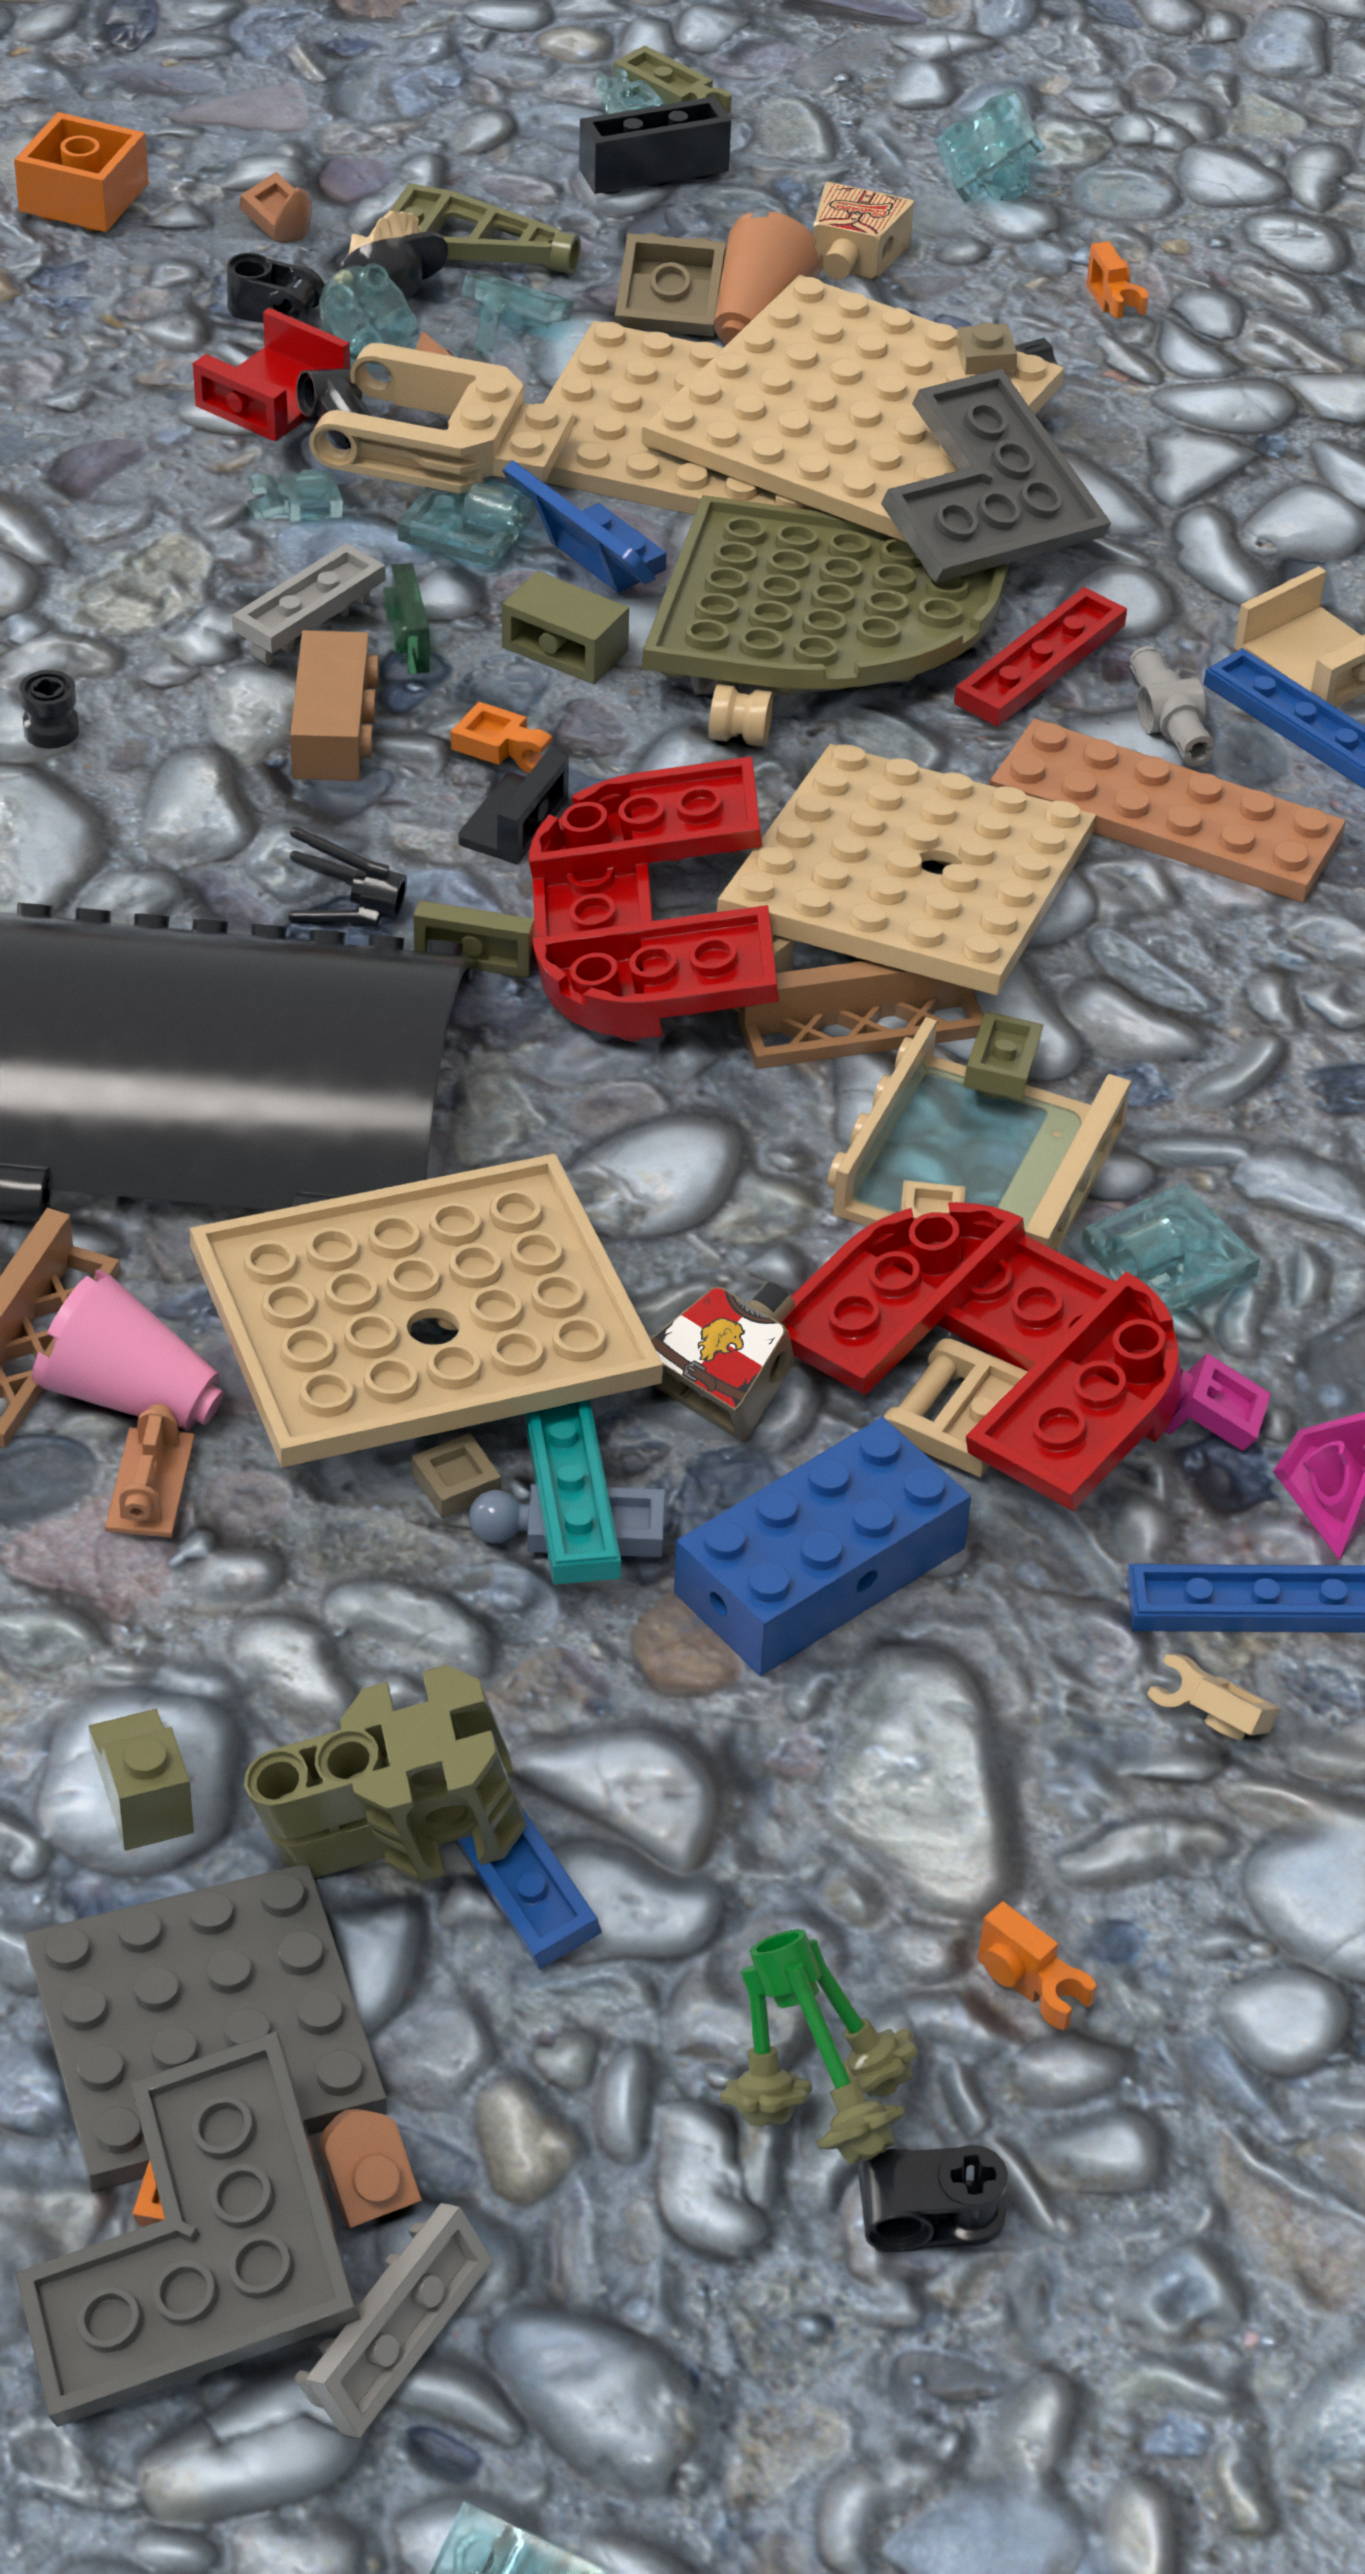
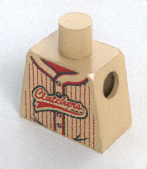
M827 181L824 185L816 214L813 233L817 240L814 248L819 257L821 254L823 256L822 268L829 277L837 280L844 279L849 274L871 279L878 278L911 243L914 200Z

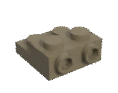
M628 233L615 310V323L631 329L714 337V319L726 242L711 241L706 238L664 237L656 233L644 235Z

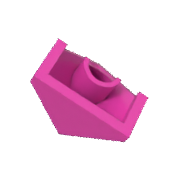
M1365 1412L1299 1429L1273 1470L1274 1474L1339 1561L1365 1519Z

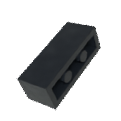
M715 96L581 118L579 170L594 194H615L622 189L646 185L661 186L669 181L687 178L703 179L711 174L728 172L731 119Z

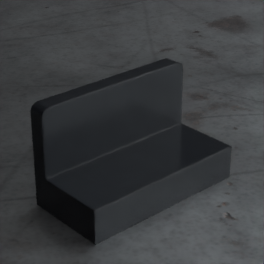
M548 749L527 777L512 772L506 773L459 831L458 844L518 865L529 851L535 833L549 814L555 817L568 801L569 756Z

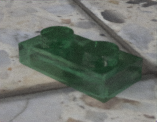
M413 563L391 565L392 587H383L384 613L386 620H391L394 653H403L408 674L429 673V625Z

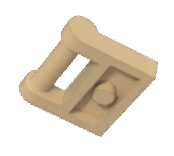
M950 1338L942 1339L929 1354V1366L898 1407H892L887 1410L883 1417L922 1452L981 1478L990 1465L968 1453L965 1436L1028 1371ZM960 1377L965 1379L934 1422L924 1418L926 1412L950 1380H957Z

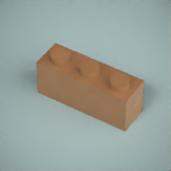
M302 630L290 732L292 779L360 781L362 758L372 759L373 725L365 723H375L376 689L368 688L379 687V655H369L368 632Z

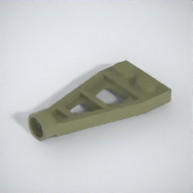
M408 183L389 210L413 213L415 217L419 218L418 226H420V233L428 231L438 233L448 217H458L475 223L476 227L468 237H443L448 245L447 259L544 264L552 271L571 275L576 271L581 253V239L579 235L562 232L559 228L455 191ZM497 229L519 237V240L490 238Z

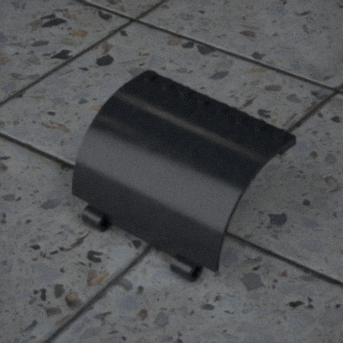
M17 902L16 914L0 912V1220L37 1223L46 1208H50L52 1190L275 1211L426 1180L439 1074L451 1010L460 980L475 981L477 957L463 955V943L428 940L427 951L404 949V938L369 935L368 946L345 944V932L310 929L309 940L286 938L287 927L251 924V935L228 933V922L195 918H193L192 930L169 928L170 916L134 913L133 924L111 922V911L76 908L75 919L52 917L53 906L20 902Z

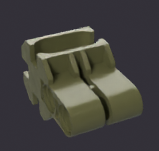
M448 1665L422 1671L428 1701L394 1711L390 1688L387 1682L364 1688L339 1720L341 1730L272 1749L259 1755L246 1771L244 1787L284 1867L288 1868L296 1865L309 1866L313 1878H318L385 1858L388 1867L419 1882H424L445 1876L439 1845L473 1836L480 1865L504 1859L527 1825L522 1804L517 1800L509 1778L515 1776L511 1756L480 1680Z

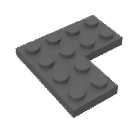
M1003 369L918 390L912 405L958 471L887 489L881 505L935 583L1105 536L1111 525L1110 520Z
M277 2031L130 2083L165 2217L164 2220L15 2272L48 2416L56 2427L361 2319L284 2045Z

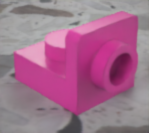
M1208 1353L1188 1371L1180 1368L1181 1394L1178 1407L1165 1432L1171 1435L1188 1418H1191L1241 1451L1249 1447L1258 1438L1271 1393Z

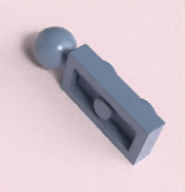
M531 1484L530 1505L519 1504L515 1497L502 1490L484 1492L474 1500L469 1511V1522L473 1532L480 1539L489 1543H503L514 1537L518 1531H528V1552L547 1553L536 1484ZM607 1487L620 1556L662 1557L665 1489Z

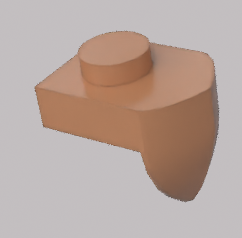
M277 172L240 196L239 208L273 240L277 242H294L304 239L307 235L312 218L311 197L302 188L297 187L294 189Z
M346 2109L338 2114L321 2133L318 2149L344 2226L352 2228L421 2201L397 2124L393 2119L372 2111Z

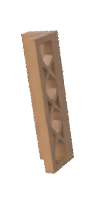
M872 961L776 973L779 1002L752 1007H739L738 1022L755 1069L899 1049L905 1037L914 1038L925 1017L937 1020L935 1044L972 1039L977 1037L983 1019V1013L974 995V989ZM962 1007L966 1019L946 1021L933 1014L941 1009ZM894 1015L909 1022L905 1028L889 1029L876 1023L880 1018ZM839 1024L852 1030L848 1036L831 1037L819 1032L823 1026ZM781 1032L794 1038L790 1044L765 1047L761 1035Z
M46 1208L0 1276V1398H4L8 1407L0 1418V1447L6 1448L44 1390V1388L33 1382V1370L6 1377L2 1367L8 1360L32 1353L35 1359L38 1352L50 1358L55 1338L47 1334L48 1330L35 1333L31 1324L36 1317L59 1311L65 1300L75 1287L64 1290L60 1282L68 1268L95 1275V1270L100 1269L111 1275L115 1280L120 1274L119 1259L73 1246L70 1214Z

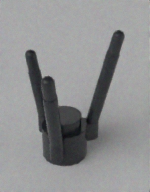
M292 827L290 829V835L294 839L358 869L355 870L299 851H292L290 853V859L293 862L353 882L350 901L360 905L359 910H293L288 914L290 921L360 923L377 927L381 916L396 920L406 894L407 875L389 871V865L370 861L299 827Z

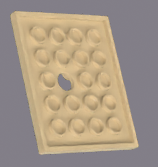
M593 321L543 403L551 405L555 409L573 412V430L545 483L695 515L702 495L822 512L819 509L642 444V426L723 349L714 343L693 342L670 337L663 332H645L626 328L615 322L602 323Z
M829 744L762 837L763 847L753 849L719 896L716 912L768 905L773 935L998 996L1093 835L1096 814L1082 811L1077 805L1068 801L1051 802L1028 796L1022 790L1014 787L1004 786L997 788L978 783L961 773L950 772L944 774L918 767L916 763L907 759L897 758L890 760L871 755L854 745L837 746ZM935 860L946 867H944L942 874H935L922 869V862Z
M556 1154L190 1228L191 1250L281 1468L662 1383L663 1363ZM425 1318H435L436 1323L444 1329L458 1330L455 1338L439 1345L418 1342L410 1335L412 1325Z

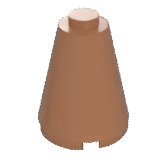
M754 212L742 215L732 226L727 239L714 319V330L725 345L741 332L796 277L802 275L818 278L823 267V256L821 254L819 257L814 248L817 240L813 234L797 220L777 212H768L766 218H752Z

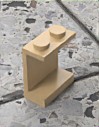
M1318 566L1241 604L1234 648L1236 650L1245 649L1334 707H1338L1365 693V635H1360L1320 606L1326 571Z

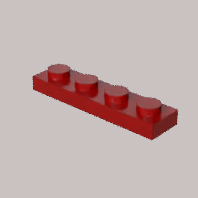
M1086 587L1081 588L955 687L954 704L999 727L1121 630L1126 624L1128 608Z

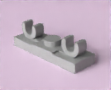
M345 543L232 614L233 631L250 640V653L252 657L269 666L273 663V652L279 648L287 653L293 650L295 638L302 634V630L311 631L336 614H340L343 617L349 614L348 604L355 600L363 605L366 604L370 597V590L386 581V566Z
M440 2203L426 2222L415 2223L409 2228L408 2232L413 2240L401 2255L391 2253L388 2255L385 2261L389 2267L357 2308L361 2319L348 2323L337 2338L324 2339L318 2346L323 2356L310 2373L299 2370L295 2375L296 2382L313 2405L323 2406L340 2434L361 2438L493 2263L491 2256L461 2207Z

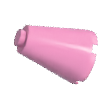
M99 1269L95 1270L96 1280L89 1276L82 1279L61 1306L47 1334L55 1338L54 1348L50 1358L38 1352L32 1372L33 1382L45 1390L137 1417L146 1411L149 1406L163 1404L172 1409L173 1416L178 1423V1428L186 1431L190 1430L197 1422L204 1426L207 1425L217 1412L224 1397V1391L217 1388L220 1374L111 1275Z

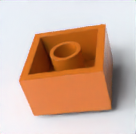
M60 112L53 116L14 159L19 211L38 215L45 220H59L83 226L90 231L107 232L149 184L145 132Z

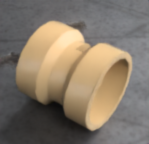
M717 684L710 710L709 739L727 742L732 737L738 738L742 734L743 739L748 745L765 747L772 719L773 693L755 690L751 694L738 693L734 686Z

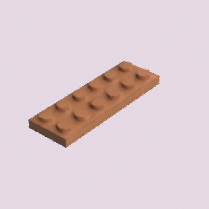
M1035 718L990 780V786L997 788L1004 786L1014 787L1022 790L1028 796L1051 802L1068 801L1077 805L1081 811L1096 814L1094 833L1302 903L1306 900L1342 840L1346 820L1326 814L1321 810L1298 805L1271 796L1263 791L1249 789L1219 779L1211 774L1200 773L1167 762L1162 758L1148 756L1115 745L1110 741L1096 739L1063 728L1058 724L1047 723Z

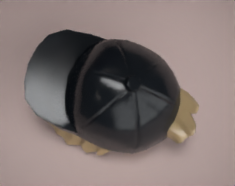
M389 211L378 220L368 237L352 234L349 254L338 266L336 276L331 278L332 285L335 287L333 289V292L336 294L335 299L337 301L351 299L361 306L373 309H390L404 304L417 292L422 280L433 276L443 267L448 255V245L445 239L439 233L431 231L420 233V226H418L419 218L415 217L413 213Z

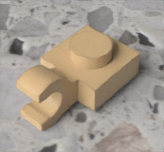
M1165 1655L1162 1662L1169 1667L1175 1668L1180 1673L1182 1683L1179 1690L1175 1693H1171L1160 1686L1150 1687L1147 1694L1156 1704L1163 1707H1181L1190 1703L1209 1713L1205 1720L1208 1726L1237 1740H1243L1246 1733L1249 1735L1270 1733L1281 1710L1280 1707L1222 1677H1214L1204 1672L1191 1658L1185 1655Z

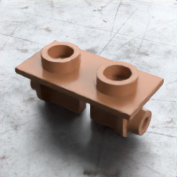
M153 1404L149 1406L146 1411L140 1414L137 1428H129L105 1525V1532L171 1538L173 1536L195 1433L178 1432L177 1420L173 1416L172 1409L166 1405Z

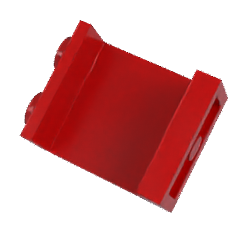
M268 308L263 312L264 347L237 367L204 354L193 362L194 394L196 407L277 442L308 418L301 413L297 403L296 383L299 373L302 370L350 368V342Z

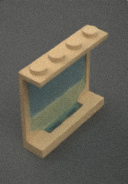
M925 1017L914 1038L905 1037L902 1041L896 1057L895 1071L892 1076L884 1074L881 1077L875 1091L873 1108L869 1115L861 1113L857 1118L851 1135L850 1148L847 1153L838 1152L831 1164L827 1186L834 1189L832 1215L869 1226L901 1210L904 1180L966 1187L965 1203L992 1206L1023 1217L1026 1236L1059 1252L1125 1125L1131 1080L1108 1074L1092 1105L1028 1085L1022 1100L1010 1097L1007 1099H992L982 1095L978 1090L963 1087L967 1066L934 1056L937 1020Z

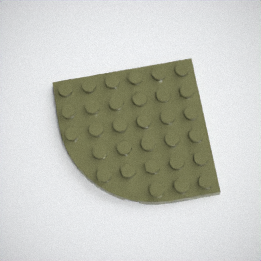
M702 495L643 648L642 669L658 671L668 677L687 675L708 678L723 685L742 683L767 686L768 689L778 693H790L797 689H837L867 686L890 681H909L919 673L936 668L958 657L985 635L993 624L999 610L1011 563L935 583L909 544L902 540L827 512Z

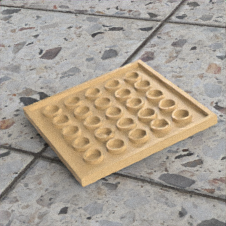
M799 275L642 426V444L907 542L881 505L887 489L958 471L912 405L913 400L919 389L978 374L965 375L956 345L957 330L952 326L913 315L905 309L893 308L876 302L859 293L839 289L825 284L817 278ZM1017 351L1016 371L1005 373L1032 412L1036 414L1063 385L1065 368L1044 361L1041 357Z

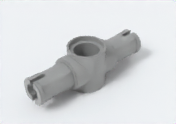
M1145 646L1137 649L1130 657L1132 665H1129V670L1140 685L1137 694V709L1143 730L1146 734L1162 732L1166 739L1176 744L1186 764L1190 766L1206 764L1214 755L1212 747H1215V742L1203 726L1206 717V701L1200 681L1197 678L1181 679L1176 672L1167 668L1156 648Z

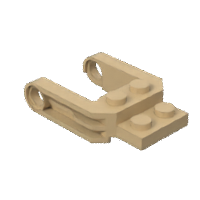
M372 343L361 350L350 370L351 382L355 383L363 393L370 397L392 401L394 405L450 415L448 429L441 430L353 412L332 410L325 413L318 421L310 435L309 445L314 457L321 464L331 469L461 494L482 488L484 478L498 476L506 478L502 470L511 460L545 483L573 430V412L555 409L548 404L532 405L523 403L524 385L505 366L384 343ZM379 363L389 371L391 380L387 382L375 380L368 373L366 364ZM335 430L343 433L349 439L351 448L343 450L334 447L328 441L326 432Z

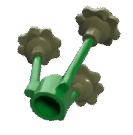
M788 1930L759 1941L749 1950L754 1965L740 1971L749 1995L754 2046L748 2050L749 2070L738 2079L726 2082V2089L720 2093V2101L724 2104L735 2106L749 2125L757 2127L771 2124L782 2125L789 2122L791 2116L796 2111V2105L807 2101V2094L812 2092L811 2081L798 2078L795 2073L780 2068L777 2048L770 2046L766 1996L773 1997L776 2006L779 2008L800 2004L835 2089L829 2092L838 2113L833 2117L829 2125L830 2130L825 2137L816 2141L819 2149H838L844 2160L851 2165L860 2159L867 2161L879 2153H884L886 2147H890L896 2142L892 2124L901 2119L906 2113L903 2105H882V2103L874 2100H866L863 2093H867L870 2097H886L895 2093L899 2084L911 2080L912 2069L910 2061L918 2054L917 2047L912 2043L913 2034L910 2029H902L896 2033L892 2029H887L877 2033L868 2019H860L825 1964L817 1940H808L805 1930ZM816 1981L846 2027L844 2037L852 2050L844 2062L841 2060L815 1998L819 1993Z

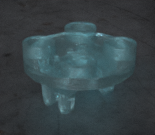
M371 263L365 267L355 265L339 270L324 285L319 300L322 326L319 329L350 342V358L356 360L361 350L372 343H384L400 347L407 346L410 335L416 330L417 319L410 310L403 292L389 278L388 272L384 267Z

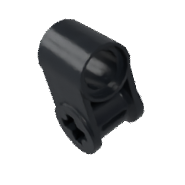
M250 252L234 255L228 261L227 308L230 314L239 319L263 323V312L271 308L287 316H291L295 310H298L293 318L307 323L310 317V309L317 307L325 297V283L320 275L308 267L295 266ZM301 279L302 281L299 283L297 288L294 287L298 280Z
M967 2145L958 2148L912 2151L892 2148L887 2149L884 2153H879L870 2160L861 2161L858 2172L864 2233L867 2243L875 2249L886 2252H903L918 2247L977 2246L993 2240L1000 2234L1005 2225L1006 2206L1003 2195L1007 2190L1008 2171L999 2155L984 2146ZM972 2165L974 2166L973 2180H966L967 2167ZM972 2211H979L978 2224L974 2226L971 2224Z

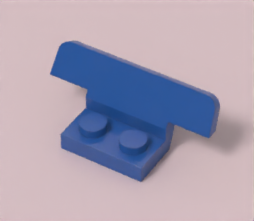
M511 460L502 470L509 483L536 504L551 543L617 593L640 582L646 585L656 580L654 575L666 570L667 552L602 504L597 503L581 511L515 461Z

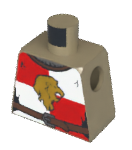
M766 1282L748 1303L723 1287L711 1288L650 1338L663 1363L662 1383L653 1386L744 1443L753 1432L792 1368L794 1353L789 1331L781 1323L794 1310V1300L783 1288L773 1282Z

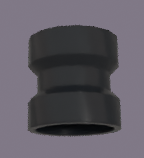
M41 670L25 677L20 683L19 689L21 706L25 710L22 718L26 740L36 747L45 749L60 748L76 740L79 734L78 713L73 708L76 704L75 682L71 676L61 671Z

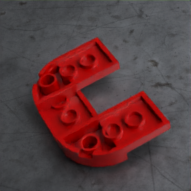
M752 756L644 771L611 778L573 795V805L567 808L559 819L549 814L535 833L529 851L535 919V938L532 939L543 990L551 1004L562 1015L589 1030L618 1036L625 1041H637L642 1038L663 1036L661 1018L779 1002L768 905L654 921L649 863L667 860L678 861L689 857L724 852L735 853L746 849L763 847Z
M948 1202L949 1213L931 1212L914 1218L912 1208L886 1216L854 1235L791 1296L795 1302V1308L781 1324L789 1331L794 1356L865 1396L935 1325L948 1330L1009 1364L1028 1371L965 1436L967 1451L972 1456L1073 1512L1143 1437L1156 1443L1166 1431L1178 1407L1181 1394L1179 1348L1174 1332L1173 1319L1160 1297L1139 1278L1127 1271L1115 1282L1026 1236L1023 1217L1003 1209L975 1203Z

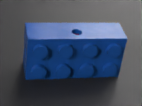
M882 1416L677 1539L674 1594L759 1676H762L965 1549L971 1495Z

